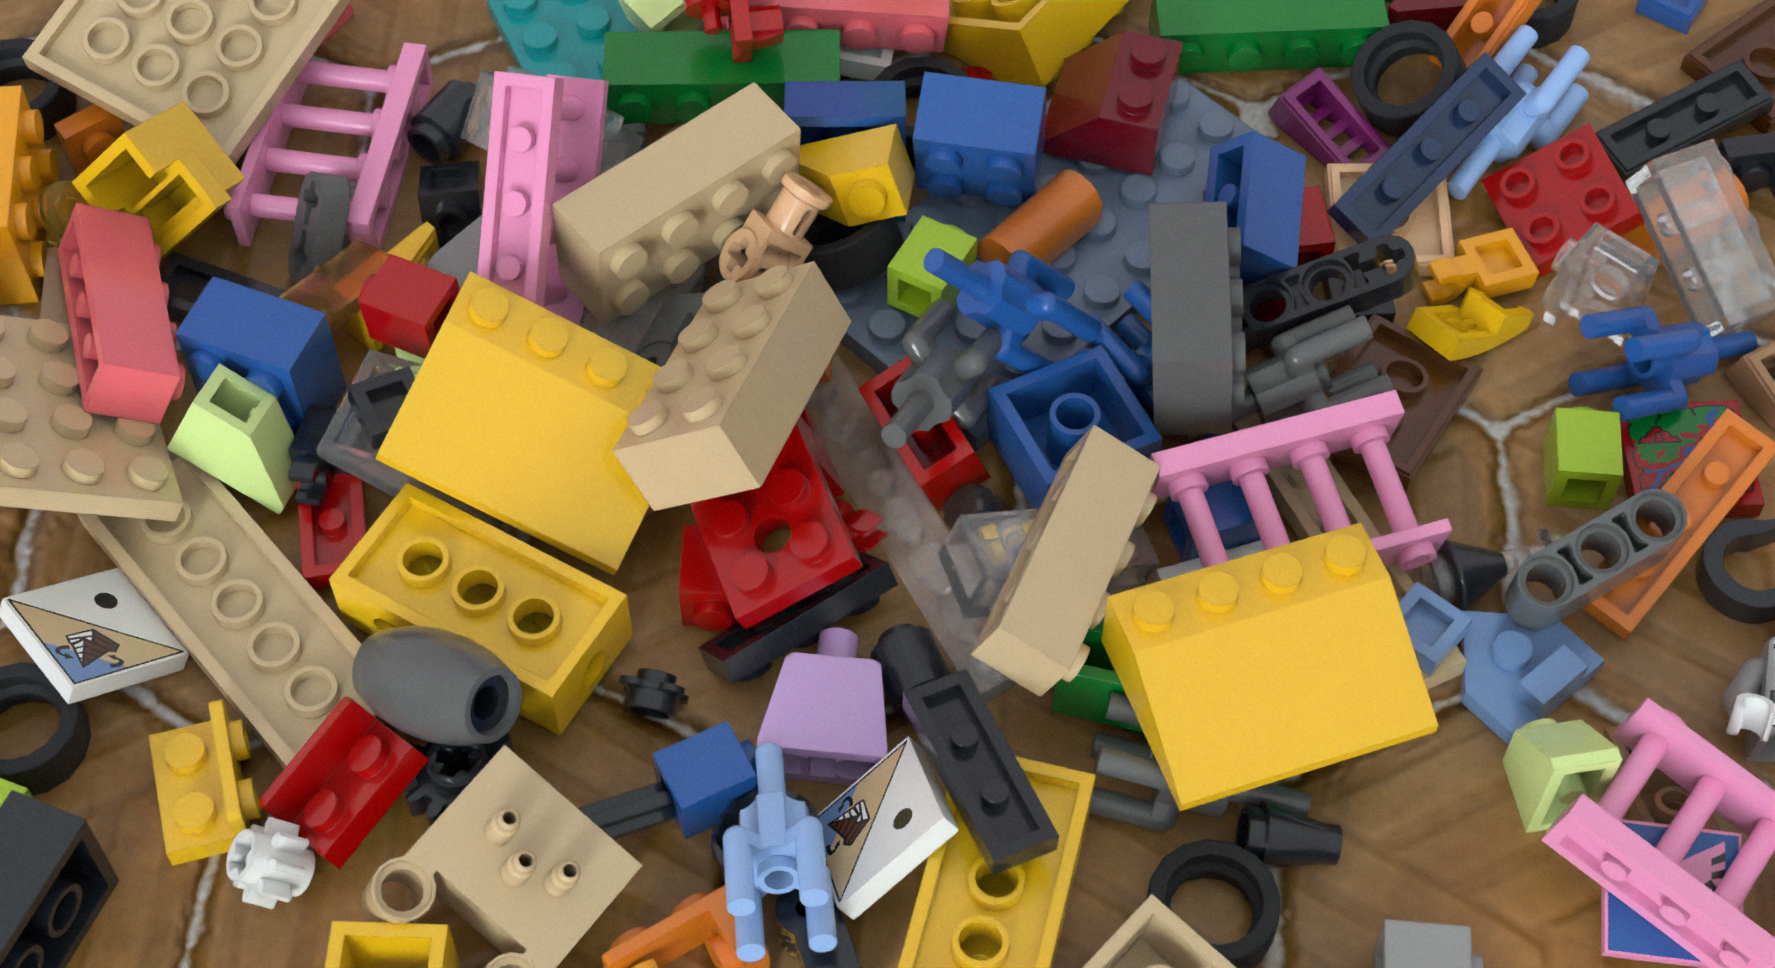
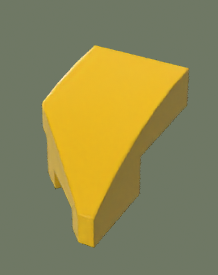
M1469 287L1459 307L1454 305L1416 307L1406 329L1449 361H1455L1479 355L1509 341L1528 328L1535 313L1520 305H1517L1516 308L1504 309L1488 298L1484 292Z

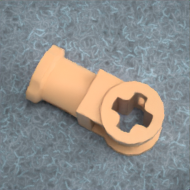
M791 171L785 173L781 179L784 187L767 214L753 209L742 228L733 232L725 241L719 259L722 277L726 280L733 279L735 282L758 277L766 270L777 265H786L787 268L803 264L813 248L804 238V235L820 210H826L831 205L833 199L830 195L797 173ZM742 249H746L745 254L741 253Z

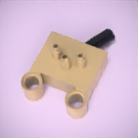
M504 745L403 857L390 859L377 869L362 892L360 907L363 918L366 922L417 924L427 913L435 900V895H437L503 953L490 961L484 968H556L643 866L616 843L614 839L671 821L675 816L673 797L664 783L656 782L577 808ZM396 881L408 886L414 896V909L402 912L388 907L381 895L382 884Z

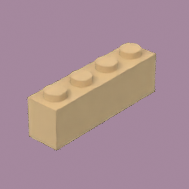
M1093 425L1065 454L971 655L1039 697L1044 695L1061 678L1066 682L1072 681L1082 668L1090 651V647L1083 643L1088 629L1093 630L1105 616L1107 596L1112 595L1106 591L1111 577L1115 579L1120 575L1135 550V544L1128 540L1133 528L1138 529L1143 524L1156 503L1157 495L1150 490L1161 466L1101 428Z

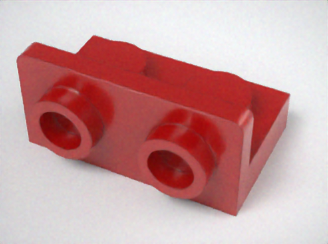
M344 697L261 796L259 806L276 819L300 825L298 837L309 839V846L340 870L429 759L377 720L353 699Z

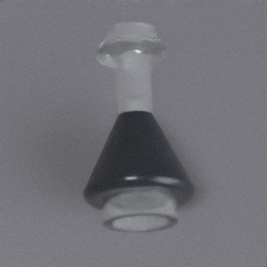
M1541 528L1536 531L1534 544L1500 552L1446 539L1436 552L1437 557L1428 564L1419 567L1420 581L1422 585L1459 610L1466 611L1505 577L1515 575L1521 563L1530 555L1564 535L1559 531L1552 533L1547 528Z

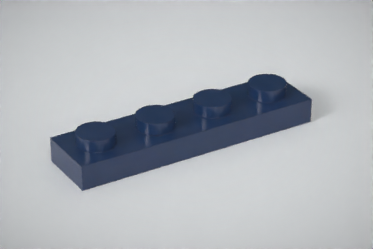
M1484 52L1327 210V213L1357 244L1379 236L1390 235L1527 93Z

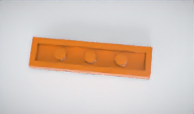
M1727 408L1662 487L1663 490L1674 494L1683 503L1687 512V525L1677 543L1660 563L1582 609L1625 641L1774 457L1775 442ZM1647 519L1636 520L1639 528L1645 534L1652 537H1663L1660 528L1654 522ZM1604 558L1597 569H1608L1609 565Z

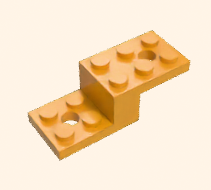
M22 85L0 87V305L40 302L42 277H44L48 247L45 241L46 230H53L55 227V209L50 195V184H57L59 181L58 158L54 148H46L44 125L41 113L38 109L30 108Z

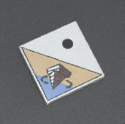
M119 567L2 598L0 618L67 704L175 673L185 668L189 655L188 651Z
M909 736L818 814L819 821L823 827L826 866L831 873L832 892L837 908L854 920L959 830L924 749Z

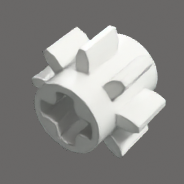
M268 817L264 827L253 824L251 829H244L235 837L227 855L226 871L228 877L233 880V887L244 889L243 902L273 909L277 900L289 903L292 897H297L306 890L315 869V853L308 846L309 839L298 837L300 825Z

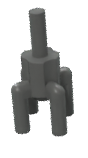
M936 300L928 307L904 335L902 340L903 348L910 357L912 364L896 381L892 390V404L899 410L882 429L881 436L886 445L891 448H901L916 430L929 431L938 423L948 422L951 417L960 430H968L976 424L989 407V388L1001 384L999 379L992 374H983L974 383V377L982 374L1001 350L1002 336L996 326L986 328L970 348L958 352L950 347L938 346L935 338L953 318L952 306L944 300Z
M1348 304L1276 335L1271 342V351L1274 358L1244 371V385L1246 387L1245 407L1232 408V424L1256 413L1262 424L1394 390L1389 376L1386 373L1378 376L1371 361L1333 378H1330L1323 362L1326 358L1373 339V333L1366 317L1361 315L1356 318ZM1324 391L1331 392L1328 398L1326 397ZM1185 434L1188 442L1207 435Z
M1111 692L1106 706L1105 718L1141 727L1127 695ZM1096 731L1090 750V757L1097 759L1095 773L1145 785L1154 789L1152 800L1148 801L1094 786L1090 814L1158 832L1171 830L1176 823L1179 809L1150 745ZM1270 783L1186 810L1221 819L1225 813L1228 801L1257 807L1261 801H1266L1307 816L1311 804V794Z

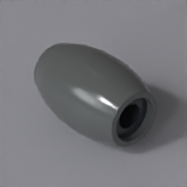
M414 625L377 631L363 642L353 662V685L363 701L381 719L396 729L431 743L468 746L495 742L512 728L520 711L522 702L521 685L517 676L492 651L468 637L441 628Z

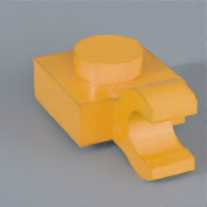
M1511 227L1459 240L1454 252L1455 257H1442L1428 264L1427 268L1434 280L1422 282L1421 289L1431 305H1441L1450 302L1469 287L1484 292L1488 298H1493L1534 287L1539 271Z

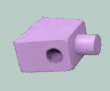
M844 628L825 629L819 634L817 654L793 652L784 659L758 734L756 746L758 748L765 743H775L782 748L785 779L852 785L887 755L881 663L874 659L856 658L859 638L850 630Z

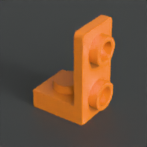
M724 885L710 894L699 892L687 897L674 908L671 916L647 929L645 927H636L623 933L612 943L610 950L602 955V962L604 968H632L641 962L654 959L658 968H661L705 943L716 968H770V958L766 946L765 956L758 961L745 962L737 957L734 916L727 911L726 889Z

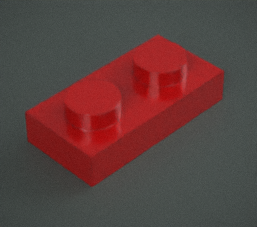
M360 462L354 475L335 473L327 498L322 506L298 504L302 576L314 590L332 588L329 581L330 577L368 531L365 482ZM297 482V491L300 488L301 482Z

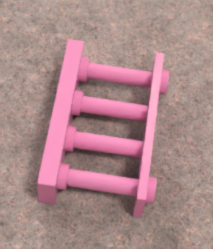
M404 42L397 65H390L388 70L315 62L309 59L251 141L240 170L246 179L229 193L232 199L224 206V215L227 220L232 221L239 245L251 246L260 218L294 222L299 198L269 195L277 172L306 176L309 172L314 171L344 175L348 181L356 182L357 186L353 198H350L345 234L349 236L354 259L374 262L379 259L414 150L408 141L407 133L412 128V118L429 102L435 84L427 45ZM308 84L386 94L382 109L376 108L373 113L301 105ZM292 128L368 136L372 140L368 153H361L358 158L285 149Z
M495 71L477 275L579 326H584L587 324L588 309L559 278L552 204L600 175L609 81L547 74L546 77Z
M1396 390L1151 453L1149 458L1161 466L1150 491L1157 495V500L1170 496L1172 501L1180 503L1203 568L1229 561L1204 494L1211 485L1231 480L1233 485L1241 486L1264 550L1290 543L1265 478L1271 469L1292 464L1294 469L1302 471L1325 533L1350 526V521L1326 462L1330 454L1350 448L1353 449L1354 453L1362 454L1393 532L1370 539L1385 567L1398 564L1400 570H1411L1428 564L1437 557L1436 552L1452 531L1448 518L1418 526L1386 446L1405 413Z
M1647 698L1618 726L1613 734L1614 737L1633 751L1598 803L1596 804L1582 793L1554 820L1541 841L1709 968H1775V935L1769 934L1741 913L1740 910L1741 904L1772 854L1775 856V791L1687 727L1678 715L1663 709L1650 698ZM1655 768H1657L1690 792V795L1656 847H1653L1625 826L1621 819ZM1715 811L1749 837L1713 892L1685 871L1680 863Z

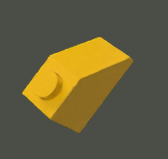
M897 124L800 145L799 175L823 189L833 199L829 208L820 210L818 214L850 227L908 213L915 172Z

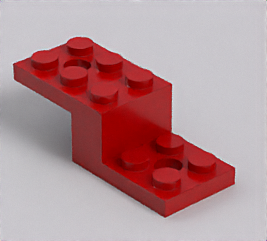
M807 404L761 488L690 503L735 619L745 629L863 567L834 500L844 494L845 491ZM783 526L791 527L790 539L782 549L772 553L764 552V543L770 533Z

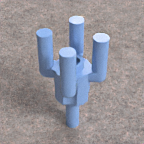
M1520 25L1493 60L1527 94L1468 154L1447 182L1449 195L1458 200L1465 199L1493 161L1504 163L1508 159L1517 160L1529 142L1535 149L1539 150L1558 140L1589 98V93L1583 86L1573 83L1590 60L1589 53L1584 48L1577 45L1571 46L1541 86L1535 87L1532 84L1538 78L1537 70L1528 63L1520 62L1536 43L1538 35L1528 25Z
M765 743L760 745L755 751L758 795H756L755 800L748 807L740 810L739 825L729 827L723 835L726 906L728 913L733 915L735 920L737 957L745 962L758 961L766 953L762 898L767 893L783 894L798 889L800 901L805 905L808 945L810 949L815 952H828L837 945L831 873L826 866L822 824L817 818L809 816V810L805 802L794 800L786 795L783 750L778 744Z

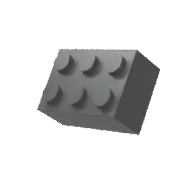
M1227 201L1149 204L1154 426L1160 435L1231 433L1232 408L1245 407L1244 371L1246 370L1245 332H1242L1243 281L1240 279L1239 265H1241L1240 227H1228Z

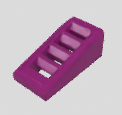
M1320 67L1281 94L1268 112L1270 118L1281 130L1325 167L1327 163H1352L1347 156L1359 147H1362L1369 154L1358 163H1374L1390 147ZM1308 104L1317 109L1311 115L1304 109ZM1327 118L1334 125L1324 131L1318 124ZM1344 132L1351 139L1341 147H1338L1333 142V139Z

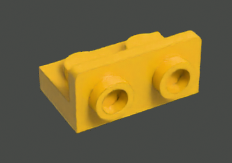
M222 699L208 702L211 721L148 735L165 850L172 866L229 852L235 837L242 830L251 829L250 820L261 818L259 797L252 777L243 779L240 763L242 760L251 759V749L243 719L231 721Z

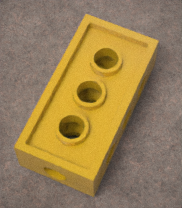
M409 483L404 485L329 579L342 620L370 635L377 631L394 627L414 625L435 627L468 637L492 651L510 668L520 682L522 702L519 714L559 736L564 732L633 636L626 594Z
M1015 756L1059 834L1058 847L1053 852L994 875L990 872L947 791L945 799L959 830L928 857L898 968H1053L1089 818L1096 775Z

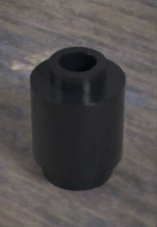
M449 80L412 118V128L407 133L411 147L420 157L433 165L444 164L447 160L457 159L490 124L491 110L488 96L479 86L472 82Z
M904 623L889 628L881 634L878 644L873 648L870 656L871 659L881 663L883 687L895 713L904 716L907 723L911 726L913 725L902 707L903 691L951 674L932 632L922 626Z

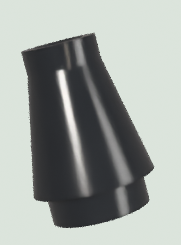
M1261 801L1257 807L1245 805L1241 809L1236 825L1235 844L1255 854L1268 869L1316 864L1335 866L1339 861L1342 850V829L1339 824L1325 823L1269 802Z

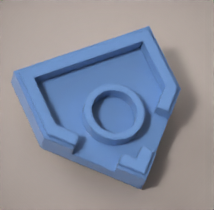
M1462 610L1473 620L1468 633L1459 642L1461 653L1467 660L1460 679L1461 703L1508 745L1515 729H1520L1531 721L1545 719L1598 674L1605 660L1561 621L1550 627L1536 630L1518 625L1508 613Z

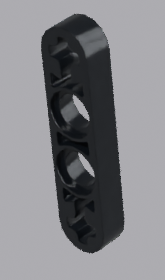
M1379 236L1243 286L1242 319L1246 328L1242 329V332H1245L1246 353L1270 345L1273 338L1278 334L1348 304L1355 314L1409 293L1417 284L1420 275L1413 247L1400 236ZM1392 259L1397 267V271L1393 274L1385 275L1381 263ZM1361 269L1366 285L1358 287L1353 272ZM1333 277L1340 278L1346 282L1344 291L1334 299L1320 300L1312 295L1314 287L1324 279ZM1277 299L1286 303L1285 311L1274 321L1262 322L1253 318L1255 309L1266 300Z

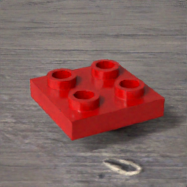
M1589 123L1481 180L1506 228H1513L1539 271L1537 279L1645 224L1637 205Z

